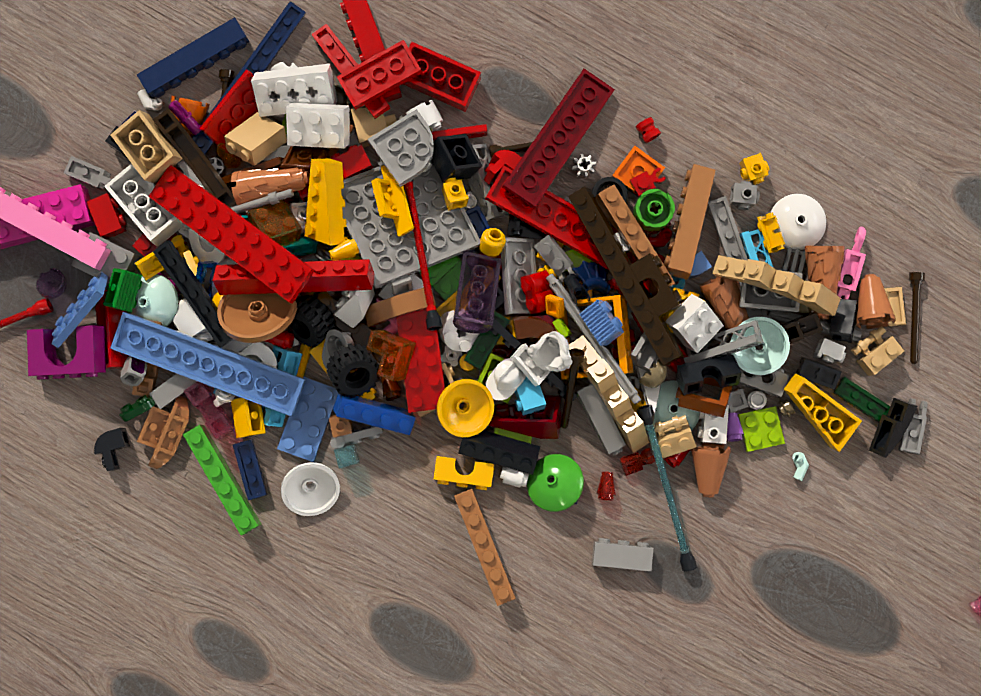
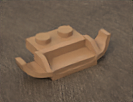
M183 396L176 398L170 412L155 406L150 408L137 439V442L155 448L148 466L158 469L175 455L189 421L187 398Z

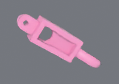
M864 227L858 228L852 250L847 249L844 253V262L841 267L840 281H838L837 296L840 298L842 295L844 296L843 299H849L851 291H856L866 256V254L860 253L866 236V229ZM846 274L852 276L850 285L843 283V278Z

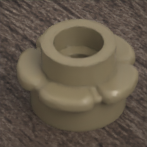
M787 399L783 402L779 401L780 406H778L781 414L791 417V414L795 413L790 402Z

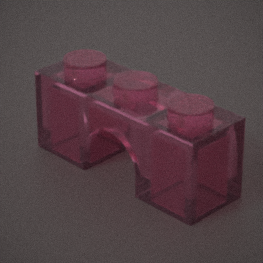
M197 381L184 390L192 405L204 416L205 424L216 439H222L235 430L233 422L222 406L216 407L213 401L216 397L208 385Z

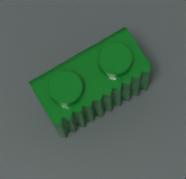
M113 268L103 305L132 313L137 304V292L142 286V275Z

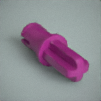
M177 100L169 104V109L179 119V122L183 123L193 135L201 131L199 129L201 125L191 116L192 113L187 112Z

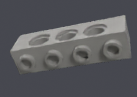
M740 368L742 372L740 385L777 398L782 397L789 375L784 373L785 370L779 368L768 374L770 381L769 383H764L762 375L751 374L750 377L744 375V370Z

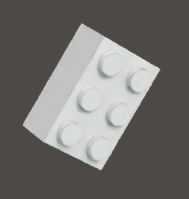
M291 103L286 106L287 146L344 149L350 144L349 105Z

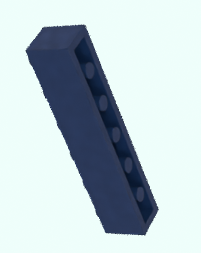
M234 17L136 75L148 95L152 99L159 98L170 88L180 86L182 81L187 78H194L199 71L211 68L216 61L228 58L233 51L245 48L249 40Z

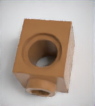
M336 415L330 416L329 422L333 437L353 433L352 420L337 417Z

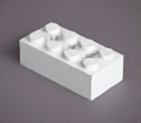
M330 64L256 72L251 80L260 117L286 114V106L291 103L336 105L338 100Z
M131 163L104 187L146 237L159 247L183 227V222L149 197L156 185L145 181Z

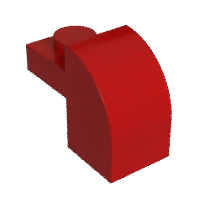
M510 150L497 151L485 170L487 174L484 181L490 185L497 178L503 166L514 170L522 157Z

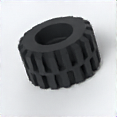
M304 294L296 299V314L287 329L302 344L316 347L325 340L329 330L335 329L334 317L326 305L319 299Z
M348 344V347H340L341 350H336L333 353L334 356H330L328 359L330 362L326 366L328 369L327 374L334 388L339 394H343L345 397L350 395L351 398H355L356 395H359V397L363 396L365 392L369 393L370 389L376 386L375 382H379V375H381L380 366L372 352L364 345L361 347L360 344H355V346ZM359 367L357 371L348 374L352 369Z

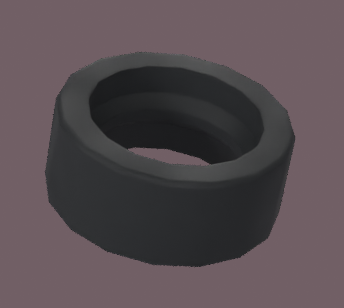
M602 178L596 182L592 189V193L596 197L603 186L615 185L624 201H627V188L617 178Z

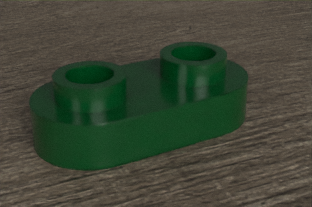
M143 395L136 400V403L132 405L128 403L120 409L121 413L119 416L124 422H127L148 411L155 405V401L152 396Z

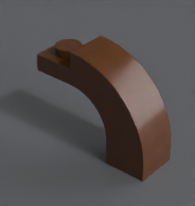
M520 316L512 318L516 339L530 337L540 339L543 335L556 331L548 322L537 317Z

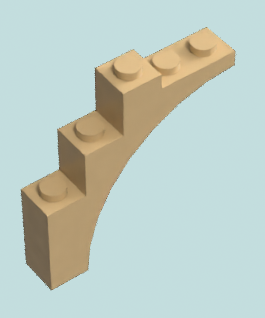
M718 255L712 273L715 276L743 282L777 293L801 303L817 313L835 316L841 299L823 284L804 281L794 273L776 270L768 263L752 259L747 261Z
M584 336L569 344L570 350L578 348L584 351V361L580 366L604 401L624 442L630 450L635 453L647 445L649 440L644 423L632 409L630 399L618 384L611 367L598 355Z

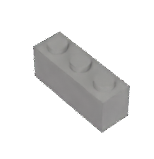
M599 538L598 541L593 543L592 565L652 571L654 548L650 547L649 543L637 542V545L629 544L630 541L618 540V543H612L608 538Z

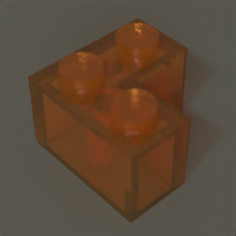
M372 330L366 349L382 356L377 375L391 381L405 380L416 343L386 330Z

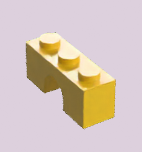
M436 457L433 479L437 480V484L449 485L450 481L457 482L456 486L468 488V484L476 485L475 489L487 490V487H491L494 464L475 461L473 472L469 475H461L455 467L456 458Z

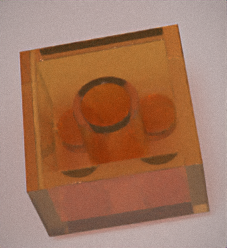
M284 199L280 200V203L273 205L270 203L248 211L247 220L283 247L300 241L302 228Z

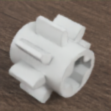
M581 154L579 160L574 158V163L577 165L573 166L572 170H577V177L581 174L587 178L589 172L594 173L595 170L591 167L595 166L596 162H591V155L584 157ZM581 163L588 165L587 169H584L581 166Z

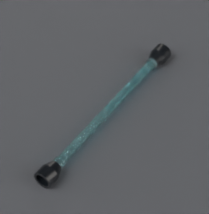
M644 405L637 408V412L644 423L645 429L648 431L663 490L680 546L681 568L684 572L692 571L697 568V564L686 543L663 457L655 435L654 410L652 405Z

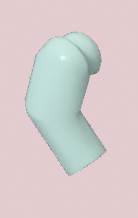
M795 452L792 459L797 470L793 478L802 481L809 464L803 453Z

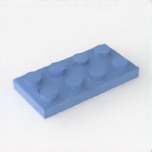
M101 272L98 277L94 276L88 284V289L86 291L83 289L79 293L78 301L75 304L71 303L66 310L67 314L64 317L60 316L55 323L57 327L52 333V336H54L52 345L59 348L104 295L108 279L106 274Z
M303 377L306 381L295 412L287 420L277 449L314 462L329 423V418L333 412L338 392L334 387Z

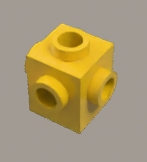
M761 153L744 158L739 163L742 179L753 182V185L764 182V178L769 175L768 163L763 160Z

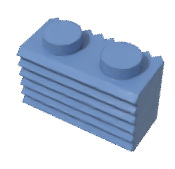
M596 300L579 315L599 345L607 346L624 333L621 328L623 324L618 317L613 316L611 313L612 307L607 301Z

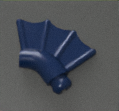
M582 261L579 267L572 268L574 273L583 282L587 291L593 289L604 295L611 291V286L606 282L609 270L594 261Z

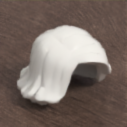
M557 331L543 335L536 344L530 345L528 349L532 360L538 367H542L543 370L562 372L569 369L572 364L569 343Z

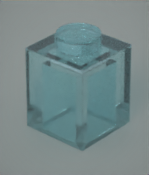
M355 445L334 450L339 469L360 463Z

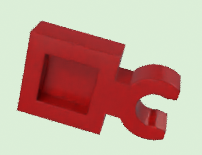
M656 168L650 176L645 171L629 180L637 197H640L647 190L655 189L654 183L660 184L664 182L665 176L660 179L656 177V173L660 172L661 168Z

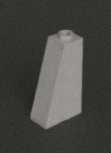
M590 384L577 391V399L606 453H612L614 456L622 452V447L626 444L594 385Z

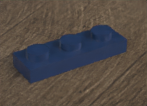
M250 439L233 444L247 499L252 500L268 495L253 440Z

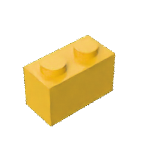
M243 398L231 401L236 438L266 433L261 405Z

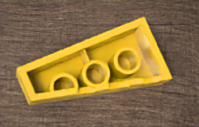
M330 158L311 159L304 236L330 246L339 245L347 240V237H344V227L347 226L346 219H343L342 207H345V199L341 195V190L344 188L342 162Z
M794 374L784 388V391L828 446L838 452L841 451L862 422V420L800 375Z

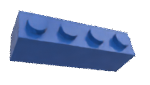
M338 393L333 407L337 417L406 435L411 434L416 420L413 412L408 413L407 409L359 396L351 398L350 395L345 397L343 394Z

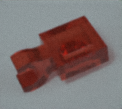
M647 448L640 455L636 452L620 458L623 472L627 476L643 470V465L654 463L655 458L651 453V449Z

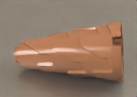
M298 168L235 171L231 176V182H236V187H231L236 204L240 205L266 197L268 193L275 191L281 192L292 189L293 192L300 191L308 186L310 173L305 171V169Z
M805 246L808 281L823 284L837 295L838 281H840L841 267L844 262L845 246ZM817 313L819 319H829V315Z
M716 276L717 278L713 280L711 278L699 287L714 311L721 317L725 329L728 330L739 326L743 321L749 319L746 308L739 307L740 282Z

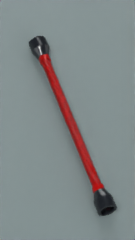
M414 179L404 184V189L406 190L408 206L414 226L413 234L427 303L426 326L428 331H436L442 329L443 325L434 305L413 192Z

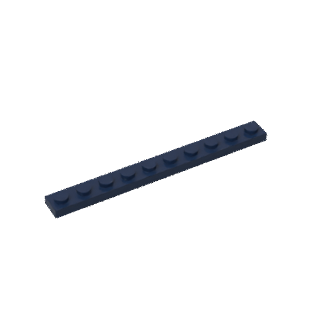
M291 1L288 3L210 114L245 70L250 71L253 75L256 72L266 71L306 15L304 10ZM202 131L192 137L204 155L214 144Z

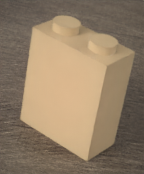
M258 112L224 136L228 152L254 166L287 142L284 126L266 116L260 117Z

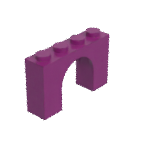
M104 326L76 327V354L67 365H64L59 360L56 346L52 345L54 338L52 333L55 329L27 330L28 376H36L37 380H46L52 375L53 379H64L65 375H69V378H82L81 374H86V377H98V373H106Z

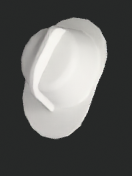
M507 358L500 362L489 375L486 387L491 392L493 399L505 400L513 395L526 376L511 358Z

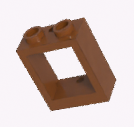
M704 378V384L720 387L715 379ZM678 386L676 398H679L678 406L724 418L732 386L722 389L720 400L695 394L683 396Z

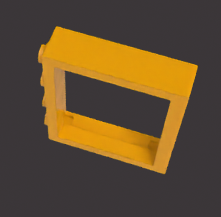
M624 295L590 298V301L587 299L577 300V307L590 306L596 300L613 303L614 316L621 320L623 324L621 328L624 331L617 338L619 366L624 374L634 373L633 361L631 359L632 351L627 301ZM564 307L565 317L560 319H563L568 327L567 310ZM570 368L562 372L560 371L561 380L569 378ZM585 372L577 373V378L588 377Z

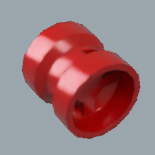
M652 117L636 125V129L643 135L642 139L645 143L652 141L661 134L659 128H655Z

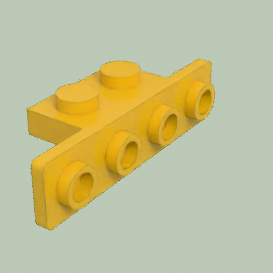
M383 165L381 166L383 179L375 178L371 181L380 217L394 219L397 235L402 237L414 229L404 187L398 186L387 168Z

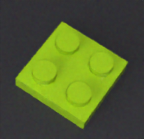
M776 406L738 414L744 432L742 437L746 452L785 444Z

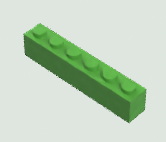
M198 425L184 433V438L240 535H245L262 525L206 426Z

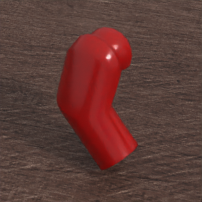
M666 228L656 237L647 238L653 247H664L670 240L672 231Z

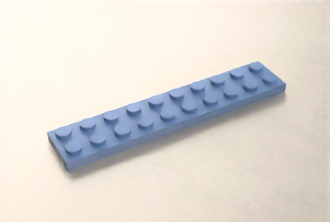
M127 312L122 313L110 348L289 416H293L306 381L302 377Z

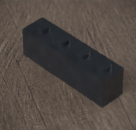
M483 430L477 435L462 437L458 454L533 475L541 446Z

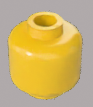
M496 228L486 229L480 238V251L490 257L498 256L504 248L506 242L505 235Z

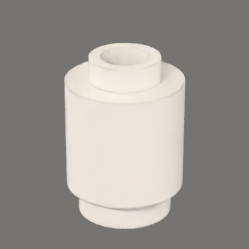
M503 467L500 478L503 479L502 483L520 488L521 486L526 487L529 474Z

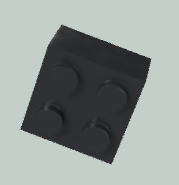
M466 134L437 137L434 141L431 161L442 182L449 178H456V180L470 179L483 166Z

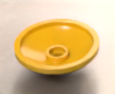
M461 379L451 383L443 390L437 403V416L441 425L449 433L458 437H471L482 432L489 425L494 413V400L491 392L482 383L473 379ZM464 402V407L460 409V403Z

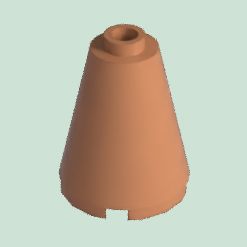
M875 274L865 275L860 282L856 326L861 328V325H866L867 329H876L881 326H889L890 321L895 323V314L881 278Z
M696 443V448L691 449L698 491L702 493L703 497L711 498L718 494L731 448L729 446L727 449H724L722 444L702 443V447H697Z

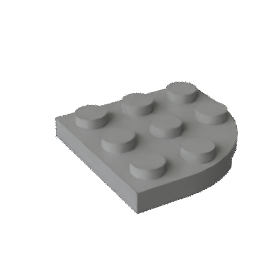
M417 109L368 138V143L399 187L420 175L427 168L433 156L434 142L432 132Z

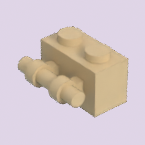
M882 326L877 330H872L867 338L857 342L856 346L851 350L855 356L860 352L863 354L856 362L868 376L877 374L904 352V349L893 336L885 339L881 338L886 333ZM875 342L877 345L869 350L868 346Z
M686 415L681 417L675 416L672 417V420L663 423L660 421L655 423L654 426L648 427L659 459L696 448L694 436Z

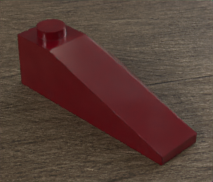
M544 396L546 401L545 409L524 416L521 411L517 410L516 404L508 405L503 403L494 405L493 417L488 426L538 439H558L561 428L562 398L561 396Z

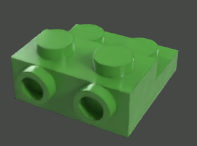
M457 256L427 268L431 286L445 301L474 276Z

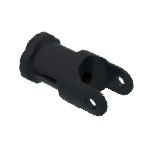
M569 274L563 279V285L565 288H568L569 295L575 305H578L577 300L583 297L590 301V296L585 286L580 284L578 275Z

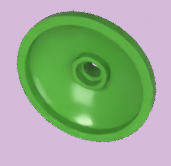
M561 454L548 455L538 460L533 475L529 474L527 480V490L532 501L541 509L550 512H559L570 508L580 498L584 487V477L579 465L570 457ZM554 477V481L549 483V479Z

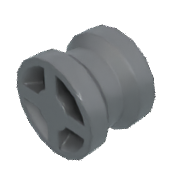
M213 157L208 159L219 175L224 177L227 172L226 165L219 158Z

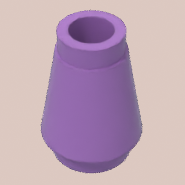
M728 413L727 441L743 440L742 435H744L738 414Z

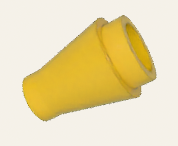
M347 239L328 252L331 260L336 261L356 257V254H359V249L354 239Z

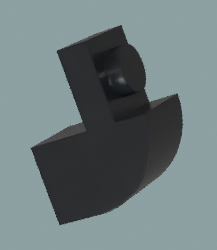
M126 428L107 431L100 435L95 443L94 454H103L101 461L107 471L120 469L115 450L130 447Z

